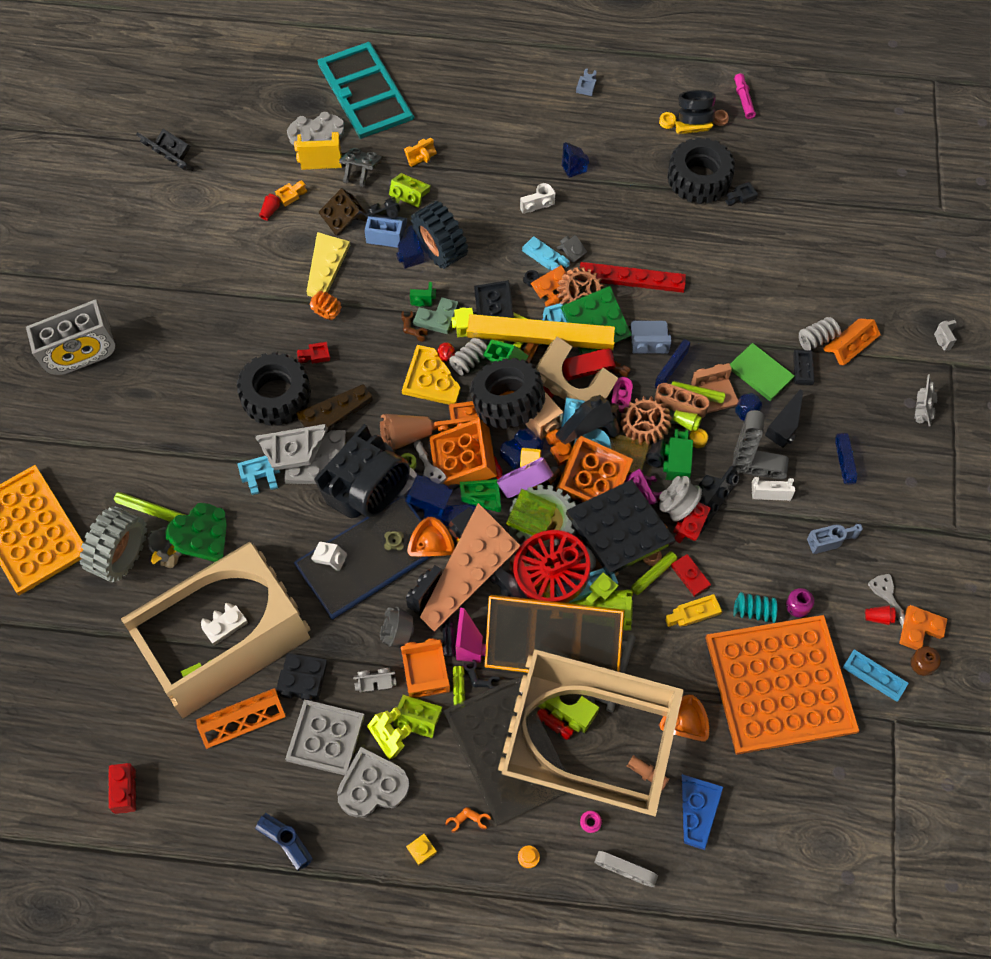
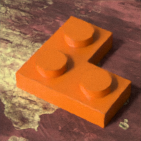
M912 605L908 606L899 644L918 650L923 645L925 634L938 639L943 638L947 618Z

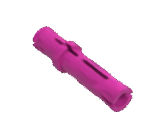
M737 74L734 78L737 86L736 92L740 96L745 117L752 119L755 117L756 112L749 94L750 88L746 84L744 74Z

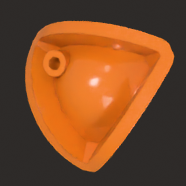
M427 517L417 525L408 545L410 556L452 555L455 550L454 542L448 529L440 520L434 517Z
M685 695L681 699L674 734L704 742L709 738V722L704 706L694 695ZM663 716L659 725L662 731L665 726V716Z

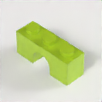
M557 696L538 706L543 709L547 708L552 712L553 716L568 722L573 730L583 733L586 732L599 711L597 705L583 696L573 705L564 704L560 697Z

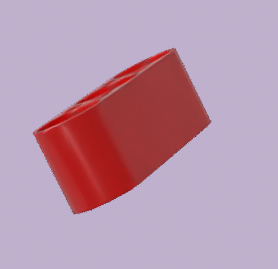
M602 349L565 359L562 364L564 379L568 381L597 374L602 368L607 371L614 369L616 365L612 349Z

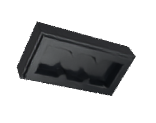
M794 350V383L797 385H813V351Z

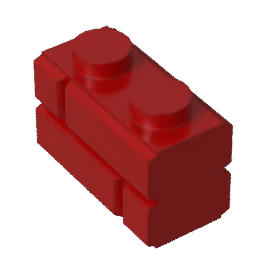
M131 763L109 766V809L114 814L136 811V781L134 780L136 778V769Z

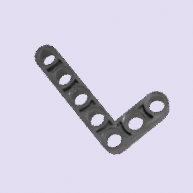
M755 410L749 411L734 449L732 466H735L738 473L772 479H785L788 473L789 458L785 455L757 451L763 435L765 414Z

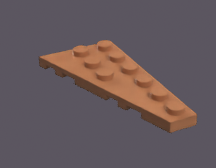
M479 503L420 616L434 632L521 547Z

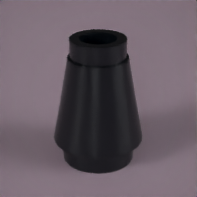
M657 439L656 443L653 442L646 455V462L649 466L659 467L664 463V440Z

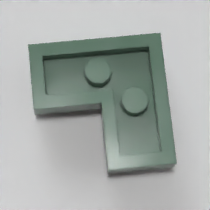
M441 297L436 311L419 307L413 325L448 334L452 324L451 317H454V310L458 309L459 306L458 301Z

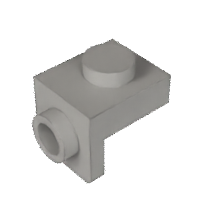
M955 320L941 322L934 333L937 343L944 352L951 350L956 341L952 333L957 324Z

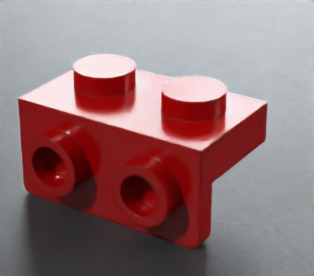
M698 502L691 513L682 519L681 523L677 522L673 531L676 533L675 541L681 543L684 537L696 541L710 511V507Z

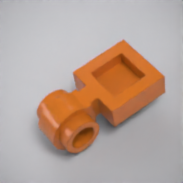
M553 429L545 437L549 445H554L550 451L560 466L567 463L572 447L570 443L563 444L556 438L555 434L560 429Z

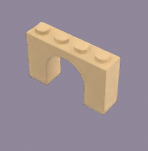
M557 336L536 366V369L540 372L543 386L565 401L567 397L586 402L591 397L601 395L606 399L618 378L602 368L595 375L588 388L579 389L571 386L563 377L562 364L572 346Z

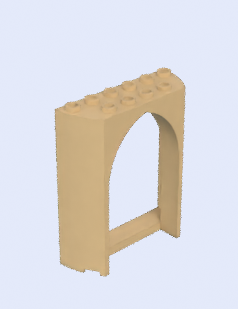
M250 542L121 618L182 719L310 639L308 632L311 629L305 620H301L297 604L292 597L289 598L285 586L277 580L275 571L271 566L267 565L261 551L258 552L255 545ZM245 578L268 587L267 607L260 623L253 632L237 645L174 684L170 683L137 629L138 625L205 585L218 580Z
M534 649L533 655H528L525 666L529 668L528 675H523L519 692H523L522 696H517L514 712H517V717L512 715L508 731L512 733V736H507L503 753L507 755L506 758L501 757L498 770L502 771V774L656 817L683 689ZM567 694L592 696L665 716V726L649 795L587 779L558 769L549 763L532 743L526 726L527 716L543 702Z

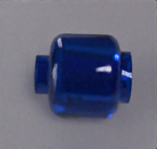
M753 393L744 394L739 398L735 412L741 420L745 421L749 411H761L762 402Z

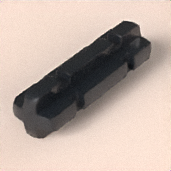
M448 618L442 624L444 657H453V619Z

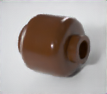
M924 646L912 655L911 667L918 675L929 676L939 668L941 657L934 648Z

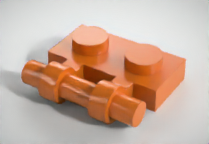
M562 265L531 283L540 299L544 296H547L549 299L544 302L546 307L559 304L563 300L562 298H557L558 294L555 295L553 293L560 286L558 282L562 280V275L567 274Z

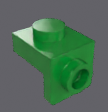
M429 282L428 290L410 289L411 305L418 307L432 306V299H436V289L433 288V282Z

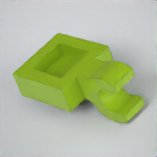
M603 572L589 587L592 593L586 598L584 603L587 606H593L599 598L605 602L619 585Z

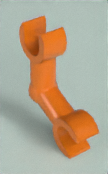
M466 807L455 818H448L445 825L452 821L455 822L457 825L452 830V833H455L459 829V825L467 818H470L477 822L481 829H487L480 821L482 818L491 820V817L488 814H479Z

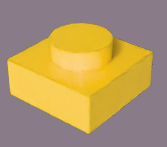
M425 834L406 846L419 866L437 853Z

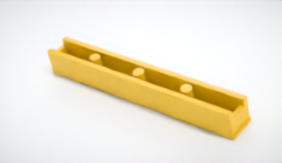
M469 314L466 332L468 338L550 345L558 336L572 347L611 348L613 350L615 327Z

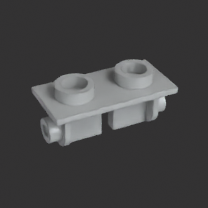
M390 668L378 669V673L371 674L370 670L357 672L358 675L353 677V679H358V682L354 684L355 691L359 692L374 690V682H377L378 690L396 686V678H391V675L395 674V670L390 671Z

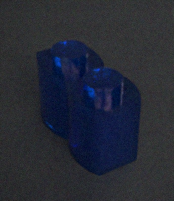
M527 427L524 430H519L515 434L514 439L505 441L502 444L500 456L516 470L520 468L521 449L542 450L544 442Z

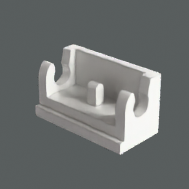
M754 477L752 480V499L791 501L795 492V487L792 486L794 479L789 478L788 482L759 481V477Z

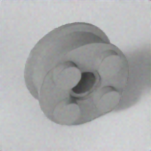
M677 476L672 481V484L659 495V509L662 512H668L673 521H679L690 514L701 498L702 489L697 485H692L690 478L687 476Z

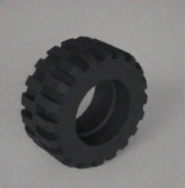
M696 137L695 140L691 138L686 140V143L682 142L674 149L670 158L667 178L670 187H672L675 194L678 193L680 198H685L691 203L694 201L696 204H702V202L707 204L711 203L712 200L717 201L726 195L731 187L735 171V159L730 150L727 151L728 148L725 145H720L719 141L710 140L711 138L701 139V137ZM703 166L710 169L713 174L698 175L688 168Z
M272 352L271 355L265 353L261 354L262 357L253 358L251 363H247L244 366V371H240L239 379L237 380V392L244 411L247 412L251 419H255L260 424L265 422V425L272 426L273 423H276V426L282 425L283 422H292L294 417L297 419V412L308 407L307 403L310 402L311 388L304 366L296 358H289L288 354L284 353L278 355V352ZM281 380L291 385L287 392L279 397L266 398L258 394L260 388L270 381Z
M505 358L499 362L494 361L491 365L487 364L483 367L482 371H478L470 387L471 398L478 417L484 423L491 424L496 428H499V426L502 428H509V426L518 427L521 423H528L529 419H534L537 416V412L541 411L546 399L539 370L533 364L528 363V361L523 359L519 361L518 358H512V360ZM507 391H515L508 395H501Z

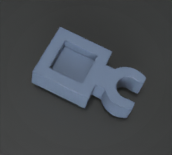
M588 69L584 70V77L580 76L576 93L592 96L596 85L595 70L593 74H588Z

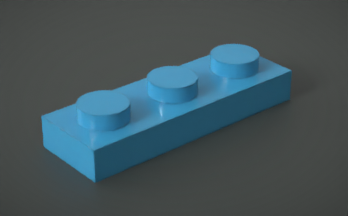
M855 649L842 667L896 702L909 684Z

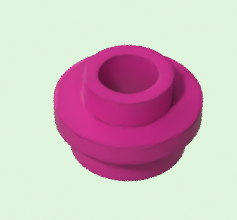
M587 811L581 816L580 825L585 832L595 833L600 829L602 819L597 812ZM593 819L595 824L589 826L587 820Z

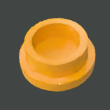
M525 846L520 849L518 861L521 866L533 868L539 862L540 855L535 847Z

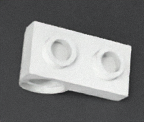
M542 183L537 186L535 194L521 197L520 209L522 214L554 205L555 192L549 184Z

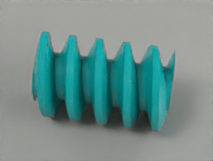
M740 592L735 600L733 616L735 617L737 612H740V616L743 618L745 613H748V617L751 620L755 614L757 621L760 620L761 616H764L765 622L768 621L769 617H772V621L775 623L778 611L776 598L772 597L769 601L768 597L764 596L761 600L759 595H755L753 599L752 594H747L745 597L744 593Z

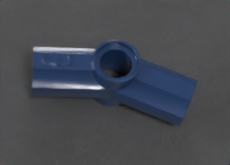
M267 813L261 816L255 830L279 844L297 871L310 865L314 859L295 830ZM292 834L293 838L290 842H282L284 835Z

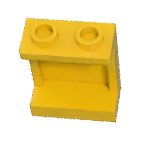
M332 132V140L302 142L301 134L297 135L294 147L295 152H297V163L301 164V170L342 168V163H339L342 158L339 132Z

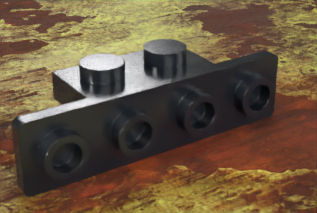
M162 129L155 142L137 132L136 136L141 138V143L148 147L152 145V150L160 155L163 152L166 154L164 158L172 163L174 160L177 161V166L185 171L187 168L191 171L194 170L193 167L183 162L191 147L190 145L165 129Z
M730 466L722 479L705 475L698 485L702 489L699 502L710 507L700 534L709 525L711 519L738 483L740 476L735 466Z

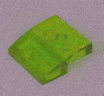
M521 488L506 524L531 536L547 531L557 504Z

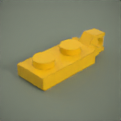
M715 594L679 605L673 610V614L666 616L665 622L668 627L677 624L680 627L688 626L721 615L722 609Z

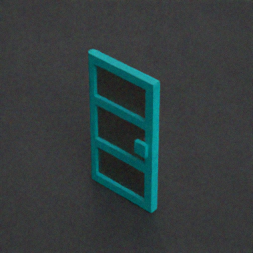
M366 42L317 60L321 71L360 139L414 119L413 113L371 42Z

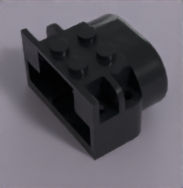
M364 424L314 480L326 504L348 518H357L361 514L367 517H376L404 489L409 478L410 466L406 459L395 454L392 447L384 443L381 436H371L367 425Z

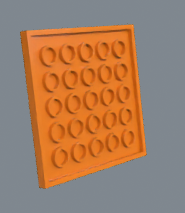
M824 615L706 635L705 638L736 755L857 734L859 732Z

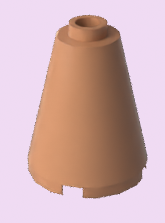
M397 414L381 415V418H384V421L380 422L381 437L384 442H387V445L392 447L393 451L430 436L432 431H434V423L429 417Z

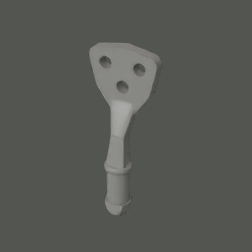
M418 440L414 442V448H416L419 458L422 459L425 465L423 475L424 487L430 490L442 484L447 479V476L439 468L430 464L428 453L425 451L423 443Z
M885 574L875 577L868 582V586L876 595L886 600L892 607H895V616H897L903 628L905 614L893 596L894 585L891 575Z

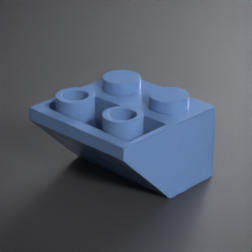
M381 214L368 216L365 227L366 243L400 248L407 218L397 217L392 219L388 215Z

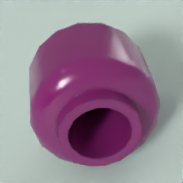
M803 588L794 589L786 601L788 612L800 618L807 616L814 606L812 593Z

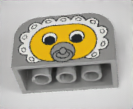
M96 299L26 326L32 354L42 368L50 374L62 375L107 358L115 349L108 318Z

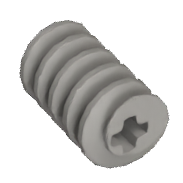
M826 317L824 320H820L818 323L800 330L799 341L804 350L810 351L811 348L814 349L817 345H823V342H829V339L833 340L835 337H839L841 329L833 318Z
M472 338L465 347H462L460 351L455 353V356L450 357L449 361L452 368L461 376L463 371L468 373L470 371L469 367H475L474 362L479 364L480 359L485 358L483 354L487 349V345L478 338Z

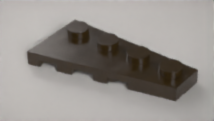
M362 384L297 412V417L304 428L325 424L328 427V433L338 422L342 423L347 419L348 415L358 412L372 402V395L365 385Z

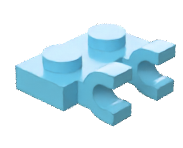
M266 456L237 463L242 483L248 481L252 495L259 493L256 482L258 478L267 476L270 489L278 488L274 474L280 473V471L272 468Z

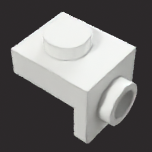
M319 542L311 559L315 563L330 565L335 570L340 571L347 553L336 544Z

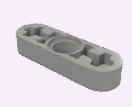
M598 851L595 859L597 865L649 887H654L658 875L650 870L603 851Z

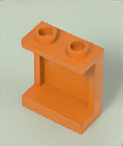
M432 638L418 644L416 642H409L401 647L409 697L421 698L450 692L441 640Z

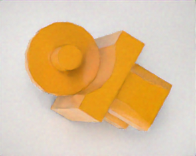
M432 138L422 139L417 145L413 147L408 146L404 149L411 167L422 161L427 163L430 161V157L437 154Z

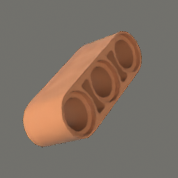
M661 383L657 387L655 400L659 399L660 403H665L666 408L673 411L696 413L702 418L707 414L709 399L704 395L668 383Z

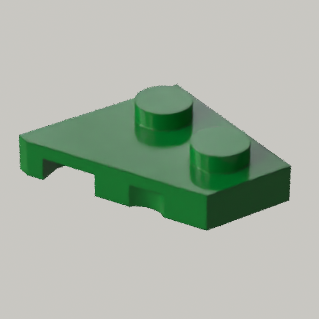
M498 479L460 482L461 501L475 506L479 503L485 509L501 512Z

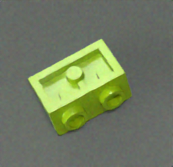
M400 173L391 180L389 195L395 196V198L400 197L401 201L419 207L422 197L430 192L431 185Z
M403 695L397 707L401 715L394 720L393 725L402 729L408 724L412 732L433 738L442 707Z

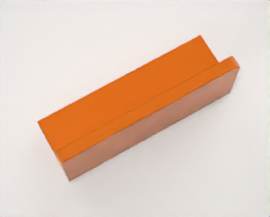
M858 319L823 349L825 352H833L839 365H845L881 334L875 320Z

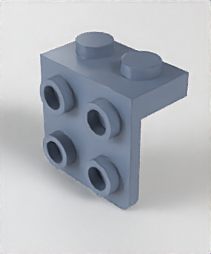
M666 321L631 322L632 353H669L671 335H668Z

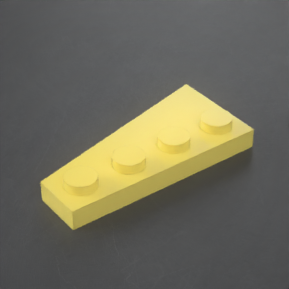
M317 232L307 296L313 297L319 291L328 293L348 252L350 241Z

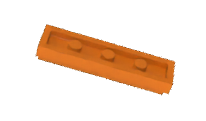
M273 688L196 719V723L206 749L286 716L276 689ZM277 705L279 713L272 716L265 714L268 707ZM250 714L259 716L257 722L253 724L245 722ZM230 722L239 724L237 730L233 732L225 730ZM210 730L219 732L216 739L208 741L205 732Z

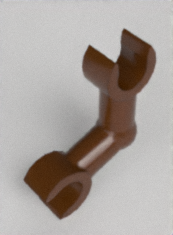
M403 311L401 314L402 321L404 322L403 332L416 336L418 341L424 342V337L420 334L428 335V331L425 328H412L413 312L411 311L409 317H405Z

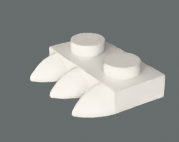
M225 603L224 614L214 611L213 621L202 618L201 626L208 639L215 646L248 622L237 606Z

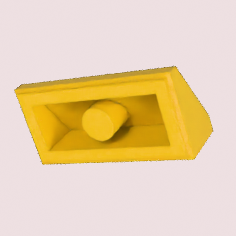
M677 121L675 123L677 134L709 131L713 127L712 122L706 124H685Z

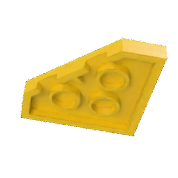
M417 345L402 388V394L448 405L457 403L461 391L460 386L451 376V372L445 363L441 361L434 348Z

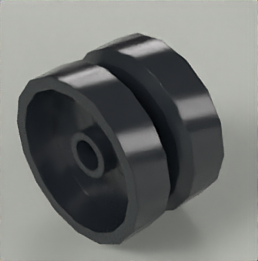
M692 90L679 94V106L682 108L678 111V120L685 124H706L714 121L715 109L713 106L716 103V94L706 90Z

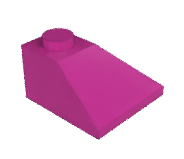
M460 608L456 639V660L469 662L475 660L481 663V656L486 654V644H483V636L465 608Z

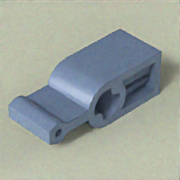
M856 524L854 527L847 529L841 525H832L812 530L807 541L812 553L817 554L839 548L846 539H856L863 528L861 524Z

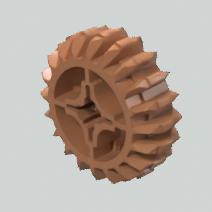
M577 267L573 271L568 270L567 274H563L562 280L558 282L560 286L557 288V291L561 293L558 294L557 298L563 299L560 302L561 304H567L592 294L590 287L593 293L604 288V285L599 284L602 278L596 279L597 273L592 275L591 269L585 272L584 267H581L580 270ZM574 279H581V280H584V281H586V282L581 283V282H579L578 280L575 281ZM583 287H585V288L582 290L583 293H581L579 296H577V295L579 294V290L582 289Z
M644 396L641 401L636 398V403L634 404L629 402L630 408H624L620 422L623 427L622 431L624 434L626 433L628 439L631 438L633 443L638 441L640 445L646 442L649 446L650 441L656 443L657 438L663 440V434L668 435L672 418L669 415L670 410L666 408L665 403H660L659 399L654 401L652 397L646 400ZM635 416H637L638 419L635 421V424L632 426V425H631L632 420H633V418H634ZM660 416V423L657 426H655V422L657 421V418Z

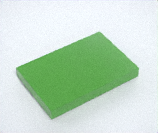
M753 343L730 363L733 373L769 401H772L795 377Z

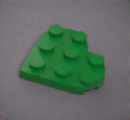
M198 503L188 515H176L166 528V539H169L175 551L216 562L223 558L227 526L225 511L211 504Z

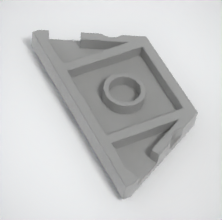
M323 424L258 435L256 440L259 442L274 470L311 465L328 431V427Z

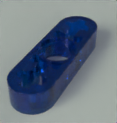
M848 433L836 434L835 444L844 484H855L857 472Z

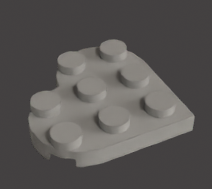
M322 112L314 120L299 116L288 127L287 135L292 145H294V141H297L298 134H301L302 142L332 140V132H339V139H341L344 134V123L338 116L328 112Z
M360 747L347 774H345L337 791L338 803L348 815L362 818L367 817L377 806L396 808L407 797L409 779L405 771L398 765Z

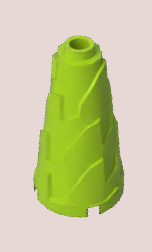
M633 590L614 591L605 602L600 598L593 605L595 607L625 610L623 630H632ZM587 597L568 604L586 605L584 602ZM564 612L563 618L574 619V613ZM583 614V622L609 626L612 629L615 627V618Z

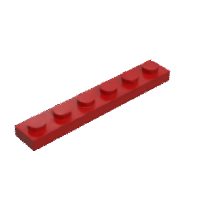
M587 262L580 263V268L584 267L585 272L591 269L592 275L597 273L596 279L602 278L599 283L684 293L686 274Z

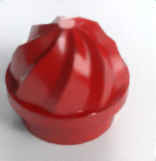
M442 343L437 350L439 358L446 362L450 360L451 356H455V348L452 344Z

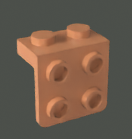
M729 363L724 365L718 364L708 369L702 368L693 374L691 382L693 386L725 393L723 403L709 401L707 413L734 407L738 404V399L729 381L732 370Z

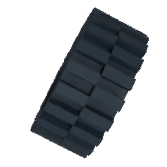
M434 201L415 212L411 216V222L414 224L412 227L416 231L415 235L419 238V243L424 247L425 253H428L429 258L434 260L435 265L445 269L467 255L468 245L465 243L467 240L462 234V228H459L458 221L453 218L454 215L448 211L446 206H443V203Z

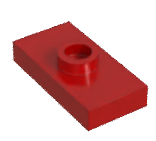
M688 554L671 564L672 569L694 597L711 586L710 582Z

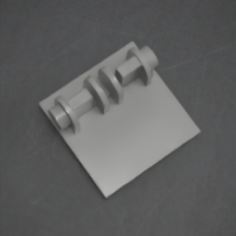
M930 374L927 377L926 388H921L918 391L914 417L917 423L928 421L929 426H931V420L935 419L933 404L937 403V392H934L935 383L931 382Z

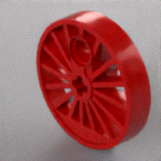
M547 530L531 536L521 545L514 559L513 571L518 586L529 599L568 603L579 596L585 589L590 578L591 564L585 545L577 537L565 531ZM555 539H559L561 542L555 552ZM550 540V554H548L543 541ZM567 542L572 543L571 546L565 547ZM539 543L545 557L537 552L533 546ZM529 551L539 560L527 557L525 554ZM568 557H575L572 561L566 560ZM585 558L586 563H581V559ZM523 562L534 566H525ZM585 570V574L581 575L572 571ZM567 577L579 580L581 582L577 586ZM555 579L563 594L559 597H555ZM561 580H563L573 590L569 593H566ZM550 583V598H546L544 595ZM542 584L539 594H537L536 589Z

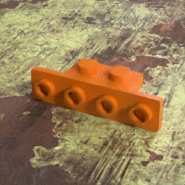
M473 401L449 404L451 420L434 422V430L444 432L449 430V428L478 419Z

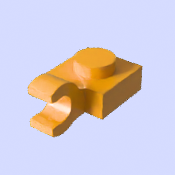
M302 180L293 186L288 183L276 190L275 194L286 207L298 200L299 195L307 192L306 184Z

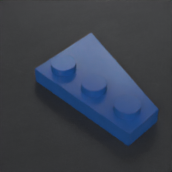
M682 774L684 844L705 850L723 787Z

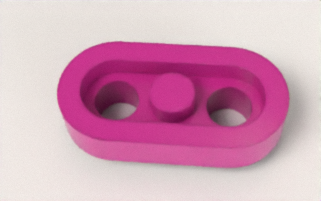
M626 377L618 378L613 388L611 403L623 404V406L619 405L620 413L624 412L625 407L629 408V402L631 401L633 384Z

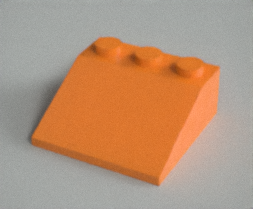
M480 418L429 437L433 466L439 468L447 476V479L439 486L460 485V482L488 480L497 476L490 428Z
M580 436L575 441L555 492L559 488L563 490V496L568 494L572 500L583 503L623 484L633 459Z

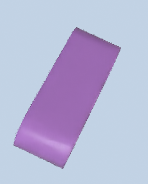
M541 457L503 475L497 480V483L506 498H510L527 490L529 487L545 482L553 476V472L545 459Z

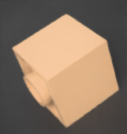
M545 393L546 399L541 411L537 412V416L534 419L531 418L526 423V426L539 440L545 438L549 431L562 426L563 411L547 393Z

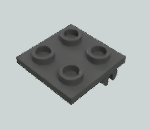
M350 149L339 161V163L346 164L343 183L347 184L349 182L352 164L362 166L359 185L360 187L365 186L368 169L372 170L382 160V156L377 155L375 152L365 153L361 152L360 149Z

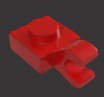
M327 342L309 344V349L298 350V362L305 363L310 359L312 364L330 361Z

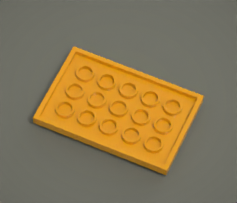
M36 465L0 484V566L14 590L20 596L82 559L80 552L83 551V548H81L83 541Z

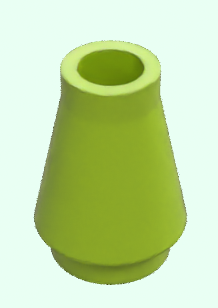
M676 410L672 420L690 431H697L702 417L696 413Z

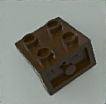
M343 188L319 211L321 217L337 236L354 219H361L365 222L368 219V216H365L367 212L354 195Z

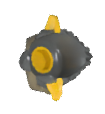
M167 527L151 531V533H148L147 539L149 550L153 554L151 558L152 564L160 561L161 566L173 568L177 564L178 558L183 554L175 551L169 539H166L165 531Z

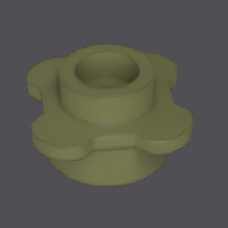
M392 531L385 533L386 543L384 548L386 550L397 549L400 551L404 548L402 543L404 534L402 532Z

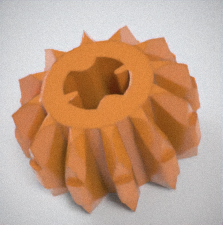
M323 291L317 292L310 302L311 309L316 314L329 320L335 319L342 308L340 301L336 297Z

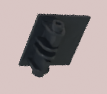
M394 196L386 199V202L382 205L379 203L371 205L365 216L367 217L386 209L390 218H397L400 212L398 204L400 197L396 199Z

